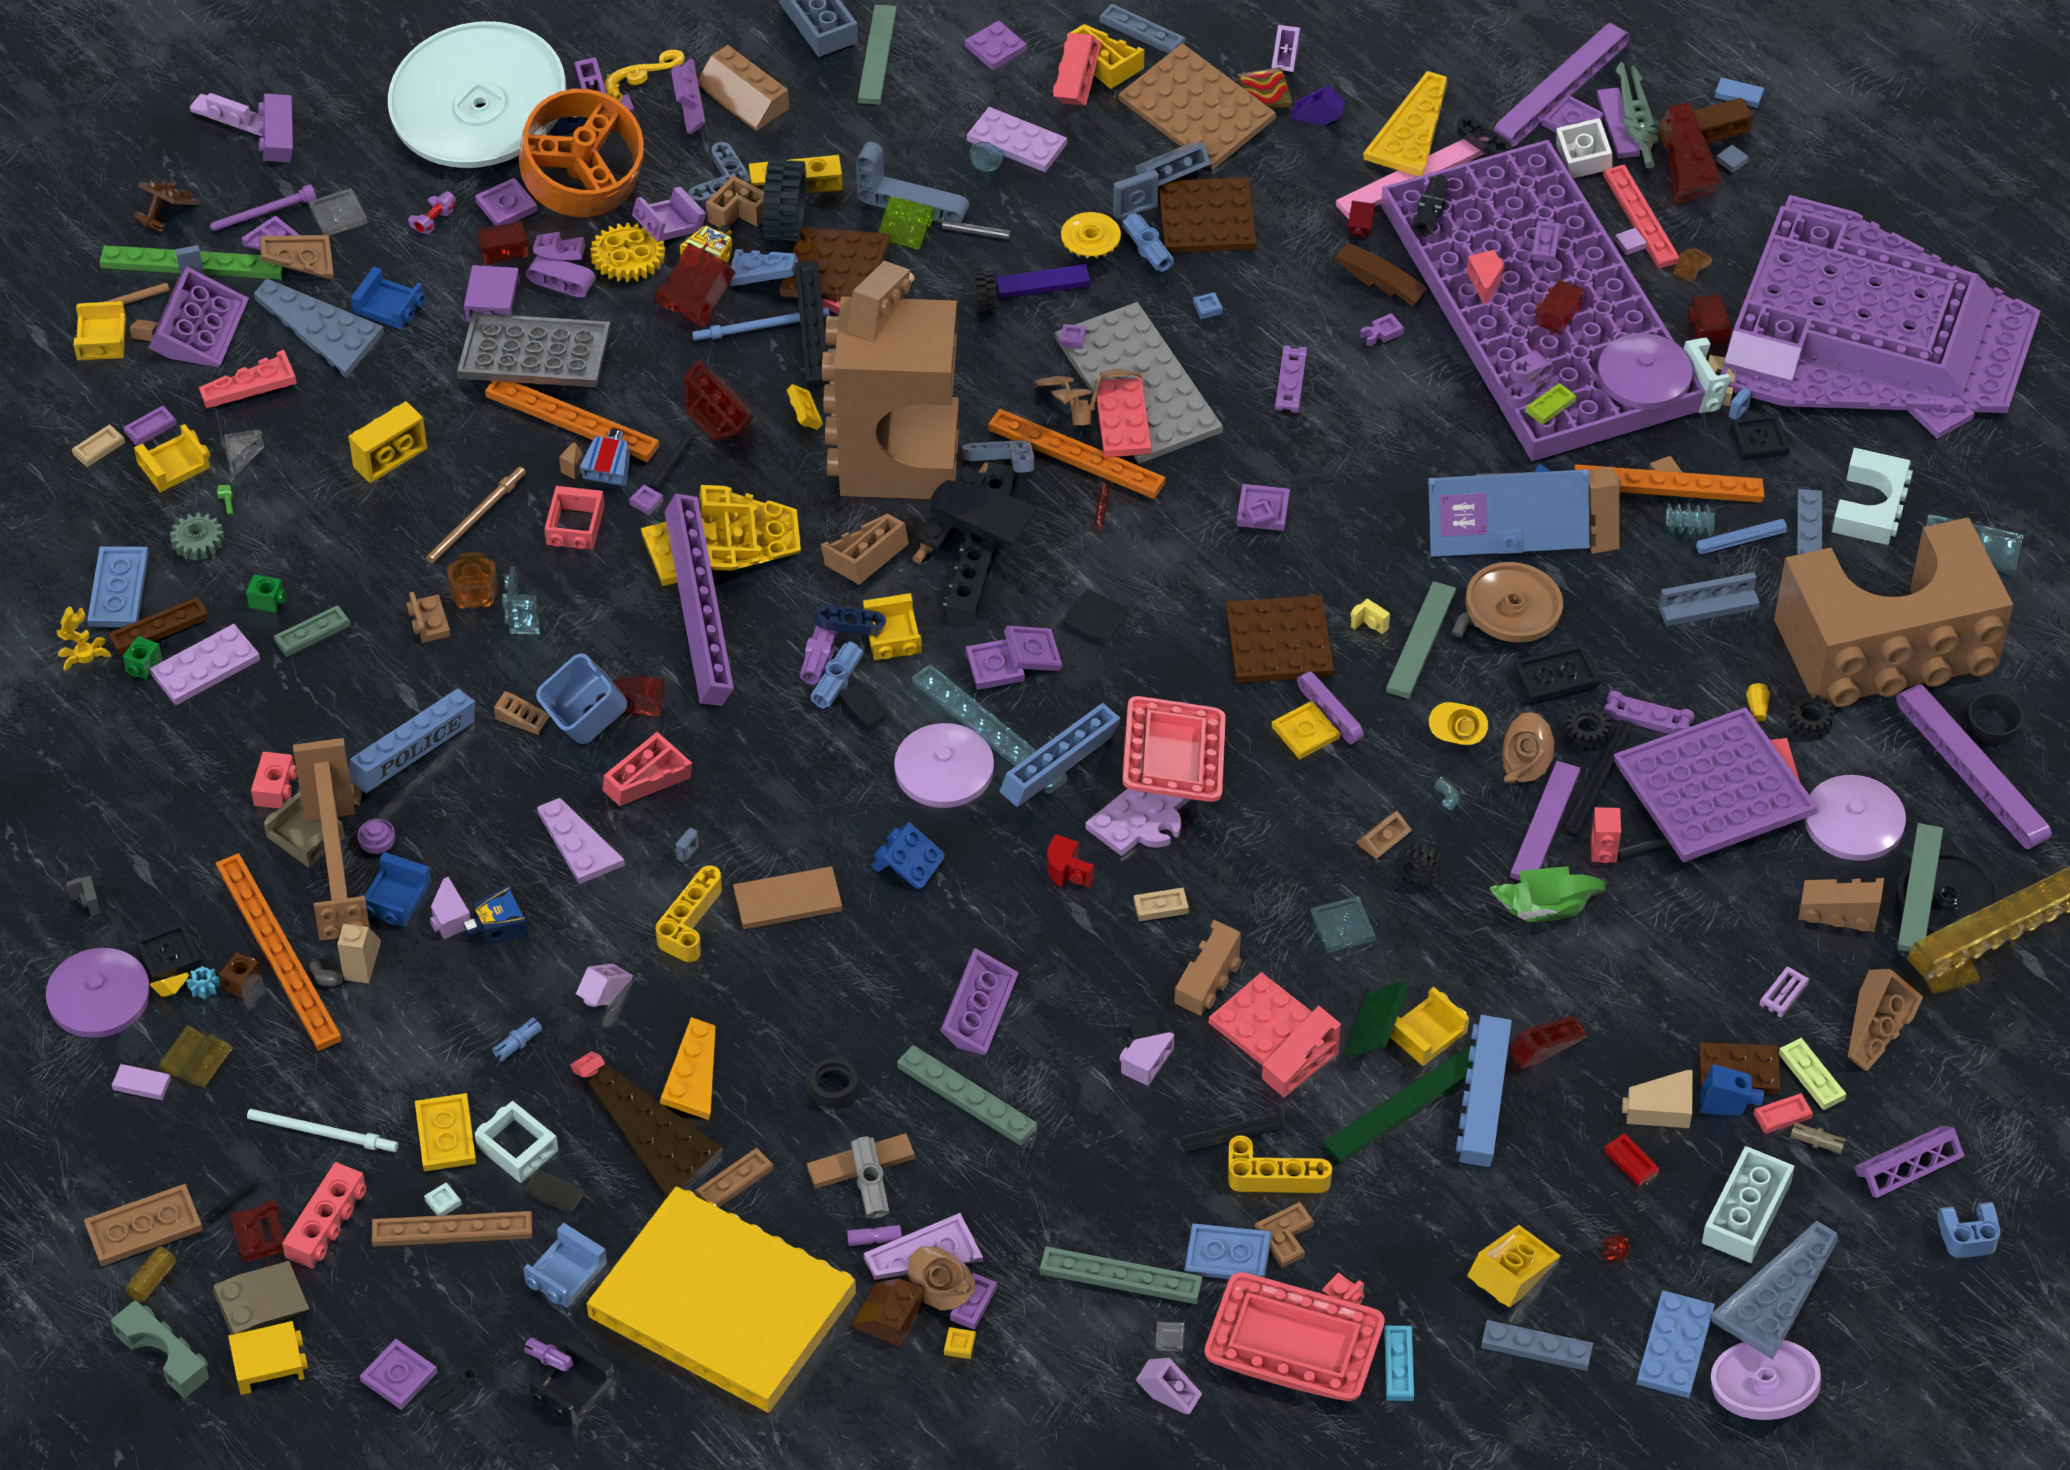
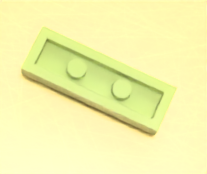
M1802 1038L1780 1048L1779 1055L1823 1110L1845 1100L1846 1093Z

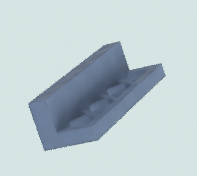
M1755 573L1662 589L1659 610L1665 625H1676L1759 609L1760 602L1754 591L1756 583ZM1748 582L1747 586L1738 587L1741 583ZM1724 587L1720 591H1715L1717 588ZM1702 591L1698 595L1691 596L1695 592ZM1678 595V597H1676L1675 599L1668 600V597Z

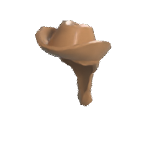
M1531 712L1522 713L1511 722L1504 738L1502 751L1503 766L1507 773L1504 776L1506 783L1534 781L1546 772L1553 759L1554 739L1550 725L1539 714Z
M922 1246L910 1256L907 1274L912 1284L923 1288L925 1304L939 1310L955 1309L967 1302L974 1293L975 1280L964 1263L950 1252L940 1247Z

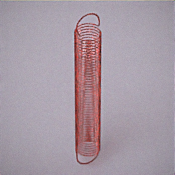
M1101 482L1100 498H1098L1094 525L1096 523V530L1097 524L1100 526L1101 523V529H1103L1110 489L1108 483L1106 491V484L1102 485Z

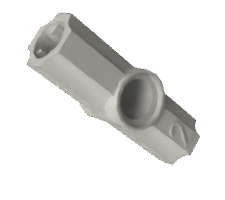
M868 1136L860 1137L851 1141L858 1176L857 1185L861 1190L866 1218H881L889 1214L882 1180L883 1170L879 1166L874 1138H869ZM871 1174L876 1180L868 1181L864 1178V1175Z

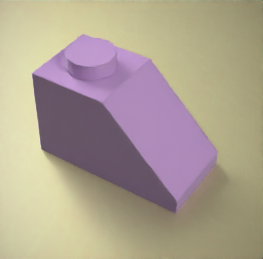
M449 877L444 878L431 905L433 917L430 918V922L434 931H439L442 937L446 939L465 931L463 922L471 919L470 912Z
M615 964L590 966L587 968L576 994L584 999L583 1002L591 1007L608 1005L632 980L633 975Z
M1168 1032L1134 1040L1130 1047H1125L1120 1055L1121 1073L1149 1086L1174 1049V1034Z
M1170 1358L1148 1360L1136 1379L1153 1399L1186 1415L1190 1414L1202 1395L1198 1388Z

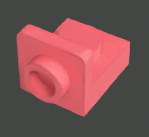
M1338 1273L1321 1290V1294L1360 1304L1364 1298V1283L1359 1280L1356 1284H1353Z

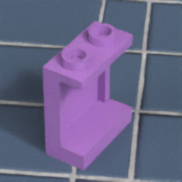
M682 187L673 188L670 200L648 204L642 197L636 198L632 216L659 242L696 233L703 227L706 212Z
M472 265L464 303L467 322L471 321L473 313L513 316L512 306L516 287H519L520 284L518 268Z

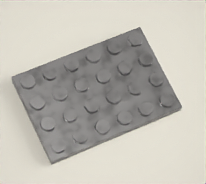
M473 313L457 370L458 379L597 387L611 330L610 322Z

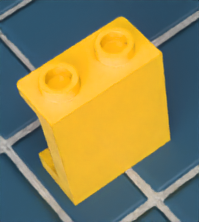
M123 302L77 304V338H74L77 360L124 358L126 315Z
M185 424L180 426L182 433L180 436L149 451L143 444L134 447L138 465L159 492L210 468L208 458L211 456L208 448L199 443L195 431H190Z
M911 593L863 601V610L880 612L886 618L884 630L880 635H868L874 660L922 653L921 635L918 634Z
M1432 987L1425 1001L1404 1017H1397L1390 1038L1424 1066L1468 1032L1469 1018L1467 1013L1462 1008L1456 1007L1445 993L1439 992L1435 987Z
M293 1321L229 1335L241 1395L251 1393L250 1384L292 1374H298L299 1380L305 1379L303 1370L308 1369L305 1353H299L298 1347L303 1346L300 1330H294Z

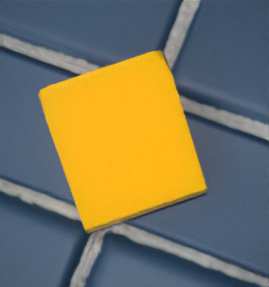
M183 973L153 982L150 985L161 997L176 994L189 975Z

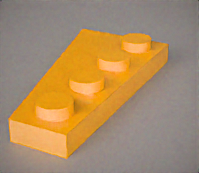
M691 1017L662 1093L660 1104L709 1120L711 1113L715 1025Z

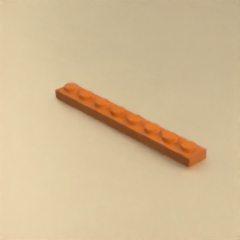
M492 381L485 390L486 397L591 440L597 436L607 438L610 429H619L623 432L622 441L628 443L630 455L648 462L659 448V440L516 382Z
M999 409L988 423V430L1013 441H1029L1032 449L1155 499L1165 484V477L1116 456L1104 457L1103 451L1002 409Z
M1576 464L1574 466V470L1588 469V471L1606 468L1603 466ZM1613 467L1615 475H1619L1621 480V490L1619 492L1762 503L1764 499L1763 479Z

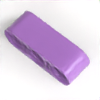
M540 255L536 256L526 271V276L531 282L579 298L587 294L596 280L595 274L586 267Z

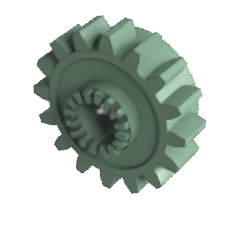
M197 513L196 517L193 518L188 514L187 520L180 518V525H173V532H170L173 549H176L177 555L182 554L185 559H207L215 555L217 549L222 548L221 542L224 541L222 525L218 524L217 518L211 520L210 514L201 517L200 513Z

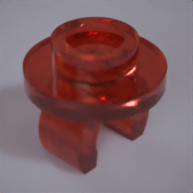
M1619 1233L1615 1234L1613 1238L1607 1237L1603 1239L1604 1245L1610 1248L1609 1250L1602 1251V1255L1606 1260H1613L1615 1258L1618 1260L1626 1259L1630 1251L1627 1238H1624Z

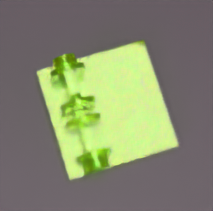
M890 196L878 233L890 234L891 243L920 250L927 225H931L933 221L931 216L933 207Z

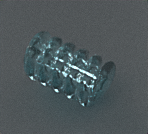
M1667 503L1665 528H1669L1670 534H1673L1675 528L1678 527L1679 534H1683L1685 528H1687L1689 535H1692L1694 530L1697 529L1699 536H1702L1704 529H1707L1708 536H1712L1715 508L1711 513L1709 506H1705L1703 512H1701L1700 506L1696 505L1692 512L1690 505L1687 504L1684 511H1682L1680 504H1676L1675 509L1672 510L1671 504Z

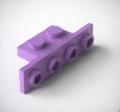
M690 58L681 67L679 65L674 66L671 69L676 101L682 104L686 130L688 134L692 135L703 126L705 118L694 60Z

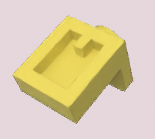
M1366 599L1361 605L1358 604L1353 608L1351 612V627L1356 629L1365 622L1371 629H1375L1383 634L1389 629L1390 613L1369 599Z

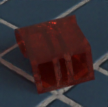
M688 243L671 272L668 282L659 288L654 300L669 310L683 312L686 319L704 327L710 319L712 308L715 307L736 272L724 260Z

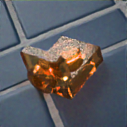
M1694 247L1680 254L1674 273L1689 282H1694L1698 271L1709 267L1713 258Z

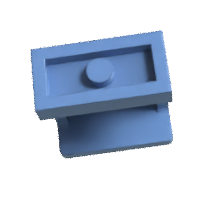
M563 1223L557 1229L558 1239L533 1267L527 1264L523 1269L525 1282L530 1288L540 1290L552 1302L568 1307L607 1264L605 1248Z

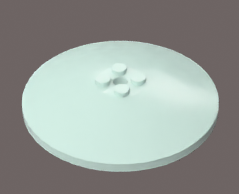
M472 22L436 33L416 46L403 59L393 75L389 87L388 109L396 133L403 143L419 156L434 163L450 167H485L519 156L522 132L529 115L545 98L560 91H565L566 78L556 52L544 39L535 33L508 23ZM485 103V106L481 108L475 107L477 104ZM558 119L545 124L534 135H547Z

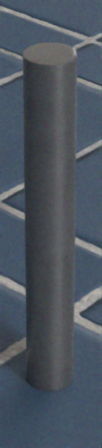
M943 220L942 229L994 238L1009 240L1011 231L947 220Z

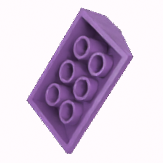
M186 266L177 280L148 348L170 359L219 368L249 298Z

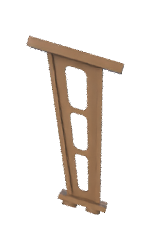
M344 738L293 745L305 821L321 819L332 901L314 903L320 941L339 938L343 924L369 927L365 896L347 897L337 817L354 815L355 810Z

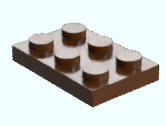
M1700 1042V1089L1714 1064L1750 1074L1753 1089L1763 1090L1764 1094H1779L1780 1081L1777 1045Z

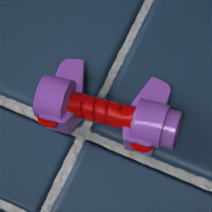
M446 191L439 197H430L428 203L433 208L426 215H411L408 219L409 226L420 233L429 235L434 230L433 219L438 215L449 216L453 212V205L456 201L454 195Z

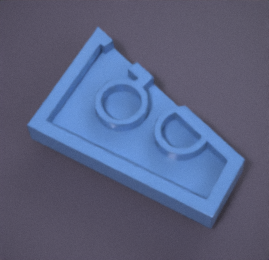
M736 249L728 281L730 286L795 276V263H798V259L792 253L771 252L768 255H764L760 251L752 250L751 253H744L742 249Z

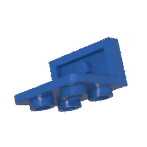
M908 822L899 829L895 827L886 838L889 841L886 845H881L873 856L876 859L871 864V867L879 872L889 865L913 887L921 889L944 859L945 854L915 826Z

